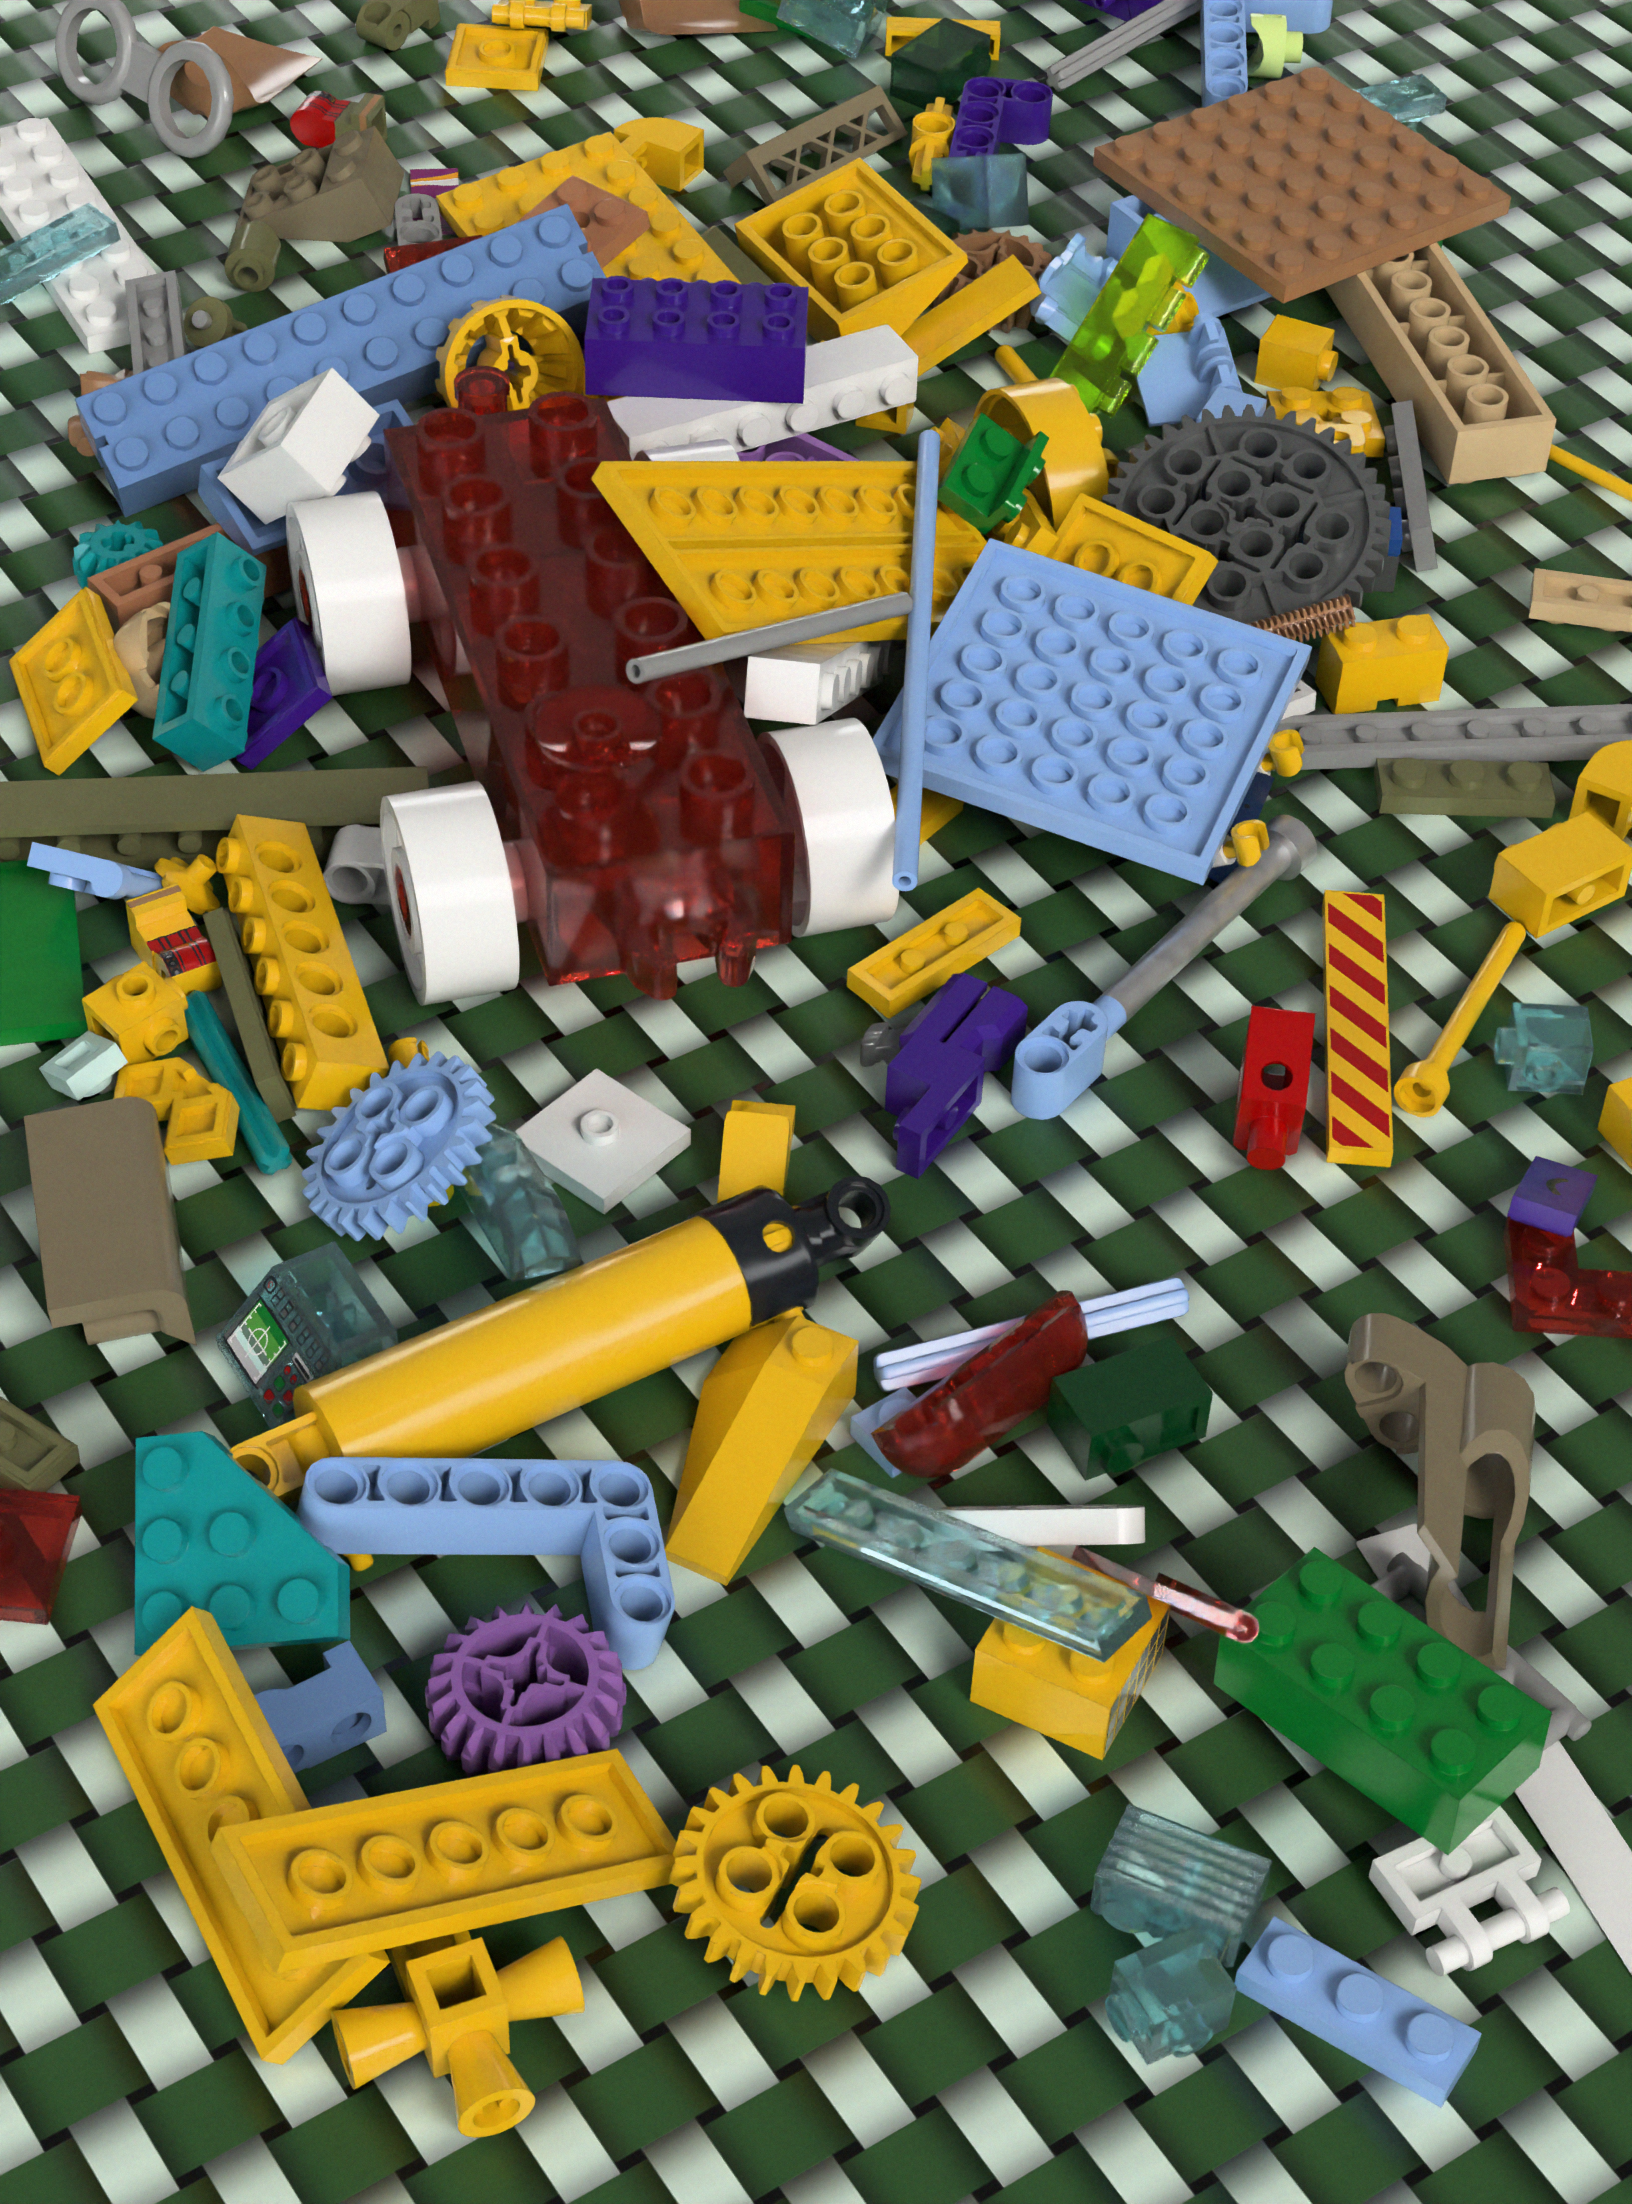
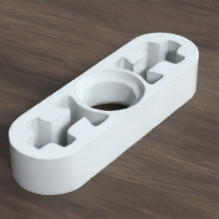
M1010 1505L940 1508V1544L947 1546L1115 1545L1145 1542V1506Z

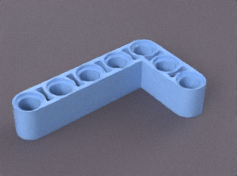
M1201 0L1202 108L1229 99L1233 95L1247 92L1246 32H1257L1251 25L1250 13L1286 15L1287 31H1301L1303 34H1314L1323 32L1330 27L1333 0Z
M322 1458L313 1463L306 1472L296 1515L300 1518L299 1522L323 1545L330 1547L336 1554L580 1555L594 1632L604 1631L605 1637L609 1641V1651L618 1652L622 1669H643L654 1663L675 1610V1597L652 1485L648 1476L640 1468L628 1462L617 1460Z

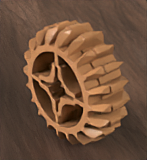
M991 228L988 232H977L974 229H970L967 235L952 233L951 240L967 254L968 263L928 307L931 309L935 308L1013 254L1037 283L1043 270L1052 261V255L1043 251L1042 244L1037 242L1029 243L1028 236L1026 235L1012 236L1010 230L1004 233L993 232ZM1029 302L988 329L987 333L990 334L992 330H1002L1005 333H1010L1012 327L1027 329L1029 322H1036L1035 317L1031 315Z

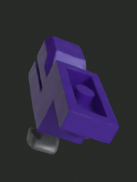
M966 973L953 974L916 1018L910 1021L908 1027L889 1030L888 1022L875 1023L866 1030L861 1040V1066H873L881 1060H884L888 1065L885 1111L898 1116L893 1130V1139L898 1141L896 1169L916 1179H919L981 1104L984 1072L1000 1070L1015 1052L1018 1044L1025 1038L1028 1006L1018 996L996 986H993L984 998L980 999L987 991L988 983Z

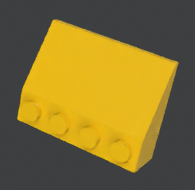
M860 157L734 224L740 250L774 283H788L797 287H809L807 332L819 343L821 340L827 341L888 324L901 336L968 263L967 254Z

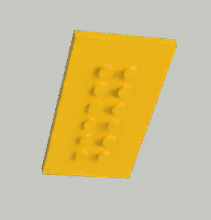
M602 461L591 478L705 640L902 591L908 594L910 592L917 461ZM938 499L930 638L934 635L987 544V541L976 527L968 523ZM908 614L790 645L907 639Z

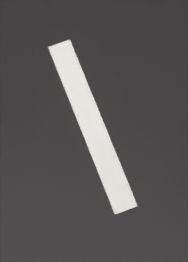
M1417 1524L1404 1526L1356 1542L1357 1547L1378 1579L1388 1574L1387 1566L1389 1562L1401 1552H1404L1416 1564L1421 1565L1428 1572L1431 1553L1417 1534ZM1452 1580L1448 1584L1451 1593L1467 1608L1474 1611L1455 1581ZM1409 1594L1396 1603L1427 1625L1426 1608L1412 1595ZM1558 1740L1543 1751L1539 1768L1514 1792L1632 1975V1851Z

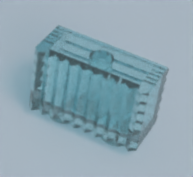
M1128 1804L1118 1827L1115 1829L1113 1838L1109 1842L1107 1851L1104 1852L1102 1861L1098 1865L1090 1909L1096 1915L1102 1914L1110 1925L1123 1932L1140 1933L1147 1931L1153 1938L1162 1937L1167 1944L1174 1943L1175 1947L1183 1955L1194 1961L1202 1963L1220 1961L1225 1968L1234 1967L1265 1896L1272 1860Z

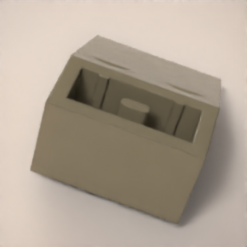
M375 126L361 132L350 130L339 136L330 145L318 150L313 147L307 148L298 153L292 161L278 167L267 165L256 171L250 179L235 231L247 222L260 221L271 226L280 239L352 242L391 226L395 211L394 205L398 200L404 171Z

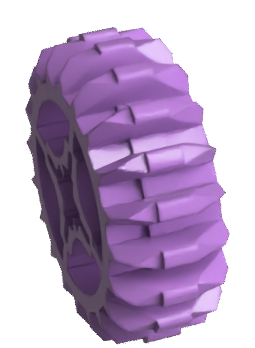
M527 1600L521 1608L520 1614L507 1615L497 1604L492 1614V1621L488 1623L470 1616L465 1626V1635L448 1633L447 1642L444 1644V1653L434 1655L430 1666L431 1679L428 1680V1686L425 1688L426 1707L430 1709L428 1713L429 1728L434 1733V1739L441 1740V1748L446 1755L447 1761L462 1760V1769L465 1770L468 1778L474 1777L485 1770H488V1774L607 1751L610 1747V1737L618 1736L623 1724L622 1711L623 1706L626 1704V1684L622 1682V1663L618 1658V1652L609 1651V1641L606 1639L604 1631L589 1633V1625L586 1623L583 1614L564 1622L563 1615L557 1604L545 1615L534 1614ZM475 1707L483 1709V1714L480 1713Z

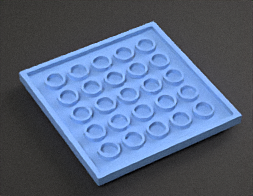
M989 538L930 640L923 787L1204 885L1266 754L1271 739L1307 667L1312 646ZM904 686L872 739L885 774L898 778Z

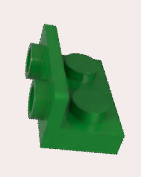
M981 412L969 424L938 484L937 499L984 535L1001 520L1007 524L1010 523L1019 514L1028 499L1022 493L1024 488L1036 479L1046 463L1041 454L1049 437L1042 431H1039L1024 445Z

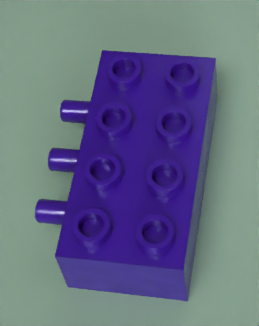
M624 276L592 278L584 339L585 395L803 404L809 287H797L788 283L762 285L759 282H751L749 284H739L730 280L709 283L706 280L685 282L677 278H666L660 281L649 277L641 280H631Z

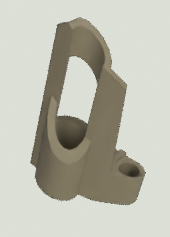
M1371 1313L1361 1316L1353 1323L1349 1334L1344 1372L1345 1382L1356 1402V1410L1360 1418H1364L1371 1434L1378 1442L1396 1449V1454L1418 1452L1417 1534L1431 1553L1425 1597L1427 1625L1492 1670H1506L1515 1542L1524 1524L1530 1493L1536 1414L1534 1393L1526 1380L1513 1369L1494 1362L1475 1363L1467 1366L1445 1344L1396 1316L1386 1313ZM1464 1515L1479 1519L1494 1518L1486 1612L1472 1611L1460 1604L1448 1586L1452 1580L1458 1578Z

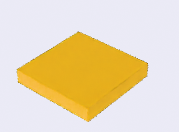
M457 24L445 70L446 86L538 91L549 45V31L544 28L526 27L525 29H511L510 26Z

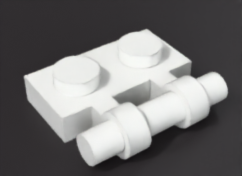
M1501 1806L1487 1817L1449 1855H1446L1425 1838L1421 1837L1372 1860L1368 1876L1411 1936L1436 1924L1445 1934L1447 1939L1426 1949V1958L1429 1966L1438 1976H1444L1460 1967L1466 1971H1473L1491 1962L1493 1951L1516 1940L1523 1944H1528L1547 1935L1551 1923L1570 1913L1568 1900L1559 1888L1552 1887L1535 1895L1525 1881L1537 1876L1542 1859ZM1494 1897L1503 1911L1479 1923L1469 1908Z

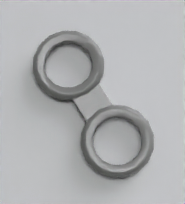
M71 0L64 8L57 25L55 53L58 70L67 88L83 102L100 106L117 100L126 91L148 103L151 123L160 141L176 155L194 159L210 154L223 141L232 121L234 94L231 77L221 57L207 44L185 40L170 45L162 53L144 42H138L135 23L122 1ZM100 10L108 17L115 31L117 50L116 61L110 75L102 83L96 85L84 75L79 65L76 48L78 32L83 20L90 12ZM190 61L195 62L204 71L210 84L212 96L211 112L207 123L193 137H187L178 129L172 117L169 103L170 87L174 76L184 63Z

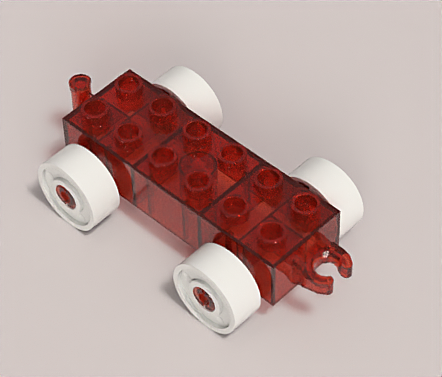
M491 366L465 368L454 378L455 398L458 401V408H440L423 415L416 425L383 429L389 519L379 494L374 490L287 504V550L297 617L310 627L332 696L408 684L411 676L409 623L419 622L476 780L383 796L381 800V841L390 905L405 970L412 991L420 1005L424 1006L515 989L519 979L517 923L522 922L527 923L549 986L625 973L633 986L653 999L668 1000L677 993V963L715 957L717 974L720 981L729 987H739L747 983L754 969L756 949L791 943L792 934L795 937H805L887 922L894 916L899 898V890L892 883L896 825L894 809L881 759L869 732L861 721L853 717L818 723L816 725L763 732L756 741L721 662L639 684L631 682L627 677L626 665L629 660L705 641V638L591 480L602 461H632L605 397L589 399L584 395L574 392H551L536 398L527 409L508 411L507 395L510 396V385L507 374ZM726 439L642 450L637 452L634 461H740L733 446Z

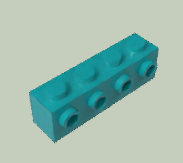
M215 532L177 553L152 737L153 740L203 772L245 752L267 569L266 565L219 532Z

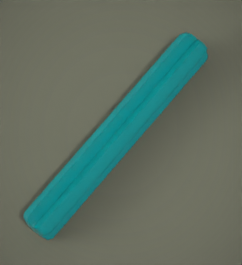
M194 990L186 996L188 1009L184 1011L189 1039L212 1082L220 1084L233 1093L240 1107L237 1128L260 1171L267 1175H273L279 1169H287L291 1165L293 1157L289 1152L290 1147L268 1106L265 1104L207 995L199 990Z

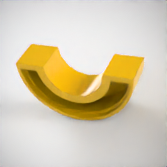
M1050 377L990 389L982 395L976 406L973 420L982 412L1024 445L1039 431H1042L1049 437L1041 454L1046 463L1036 479L1029 485V490L1034 495L1055 533L1058 531L1080 492L1102 502L1103 495L1108 494L1109 480L1101 446L1103 437L1102 426L1095 413H1088L1075 385H1069L1062 379Z

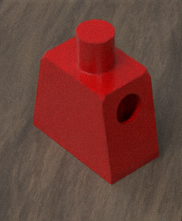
M1251 1006L1238 1078L1233 1145L1240 1150H1247V1161L1255 1168L1262 1170L1278 1169L1285 1164L1286 1155L1290 1156L1297 1153L1307 1103L1316 1013ZM1271 1064H1280L1285 1066L1284 1076L1264 1073V1068Z

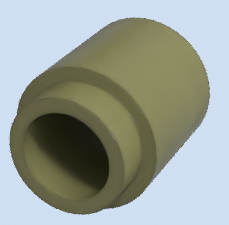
M250 221L240 226L233 233L225 261V274L228 280L238 289L247 292H259L269 287L273 282L281 252V243L273 228L264 222Z

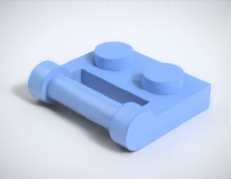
M32 842L27 866L49 871L48 884L113 900L124 896L135 898L163 888L161 884L162 877L158 873Z

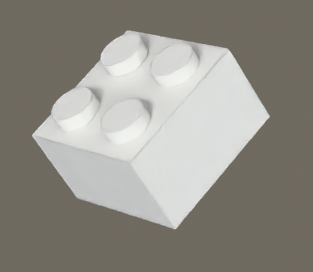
M330 368L269 401L217 478L266 525L286 515L288 503L333 497L346 482V477L342 473L347 465L359 458L369 447L371 438L368 436V433L380 415L333 368Z

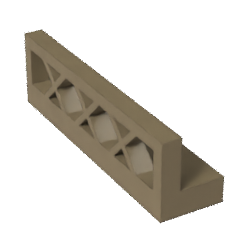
M879 84L745 152L727 167L723 173L732 188L751 179L766 206H769L859 157L863 160L902 140L908 135V132ZM877 112L889 134L881 136L866 129L868 118ZM842 132L854 137L852 153L833 146L834 137ZM810 149L821 154L819 170L800 164L801 153ZM775 166L787 171L785 187L778 191L766 173L767 170Z

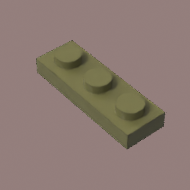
M1376 759L1373 776L1379 813L1552 818L1556 799L1548 763L1473 761L1469 759Z

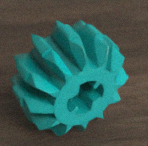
M118 519L114 525L110 526L98 523L95 526L94 532H85L79 535V545L73 548L74 557L72 558L74 575H77L78 584L82 589L85 586L88 588V577L164 545L159 539L157 530L144 529L141 521L124 525Z

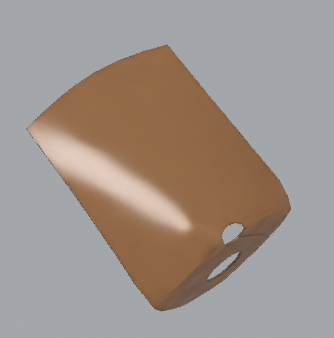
M619 0L623 17L626 18L628 27L658 35L778 31L775 24L740 12V0Z
M215 26L192 40L207 44L221 57L231 77L234 94L233 113L269 102L323 59L256 41ZM185 40L167 42L163 44L161 47H159L157 50L164 53L170 45ZM195 62L184 63L176 72L171 83L170 96L193 115L199 114L209 118L212 102L209 81L204 71Z

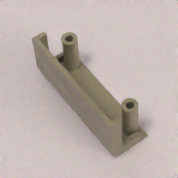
M122 1097L24 1116L47 1310L52 1328L83 1323L88 1346L159 1331L197 1346L168 1161L164 1153V1142L154 1106L142 1098Z

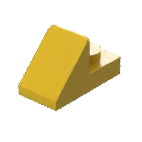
M732 1100L731 1110L725 1114L717 1203L759 1185H764L777 1191L784 1198L795 1127V1105Z

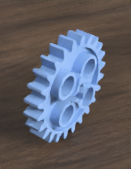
M439 1051L429 1061L421 1053H417L407 1069L399 1060H396L391 1066L389 1076L382 1078L377 1072L372 1073L370 1088L364 1092L360 1089L352 1088L350 1090L352 1103L347 1108L334 1107L331 1110L332 1114L337 1118L336 1122L332 1126L318 1128L316 1133L324 1140L323 1144L307 1150L306 1155L314 1162V1164L302 1171V1176L310 1183L302 1190L303 1194L311 1202L309 1208L340 1237L348 1233L355 1241H360L367 1232L375 1240H380L388 1225L398 1234L403 1233L408 1217L413 1214L421 1222L427 1220L428 1205L435 1200L437 1203L445 1206L449 1202L446 1189L451 1184L461 1186L468 1182L462 1174L465 1166L476 1165L482 1162L483 1158L475 1151V1147L492 1140L493 1136L487 1131L485 1126L496 1119V1114L489 1108V1105L495 1099L486 1089L487 1084L469 1064L465 1065L458 1056L454 1055L448 1060Z

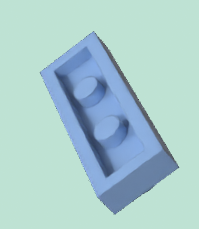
M1275 1916L1237 1970L1233 1988L1441 2108L1475 2054L1482 2035L1481 2032Z

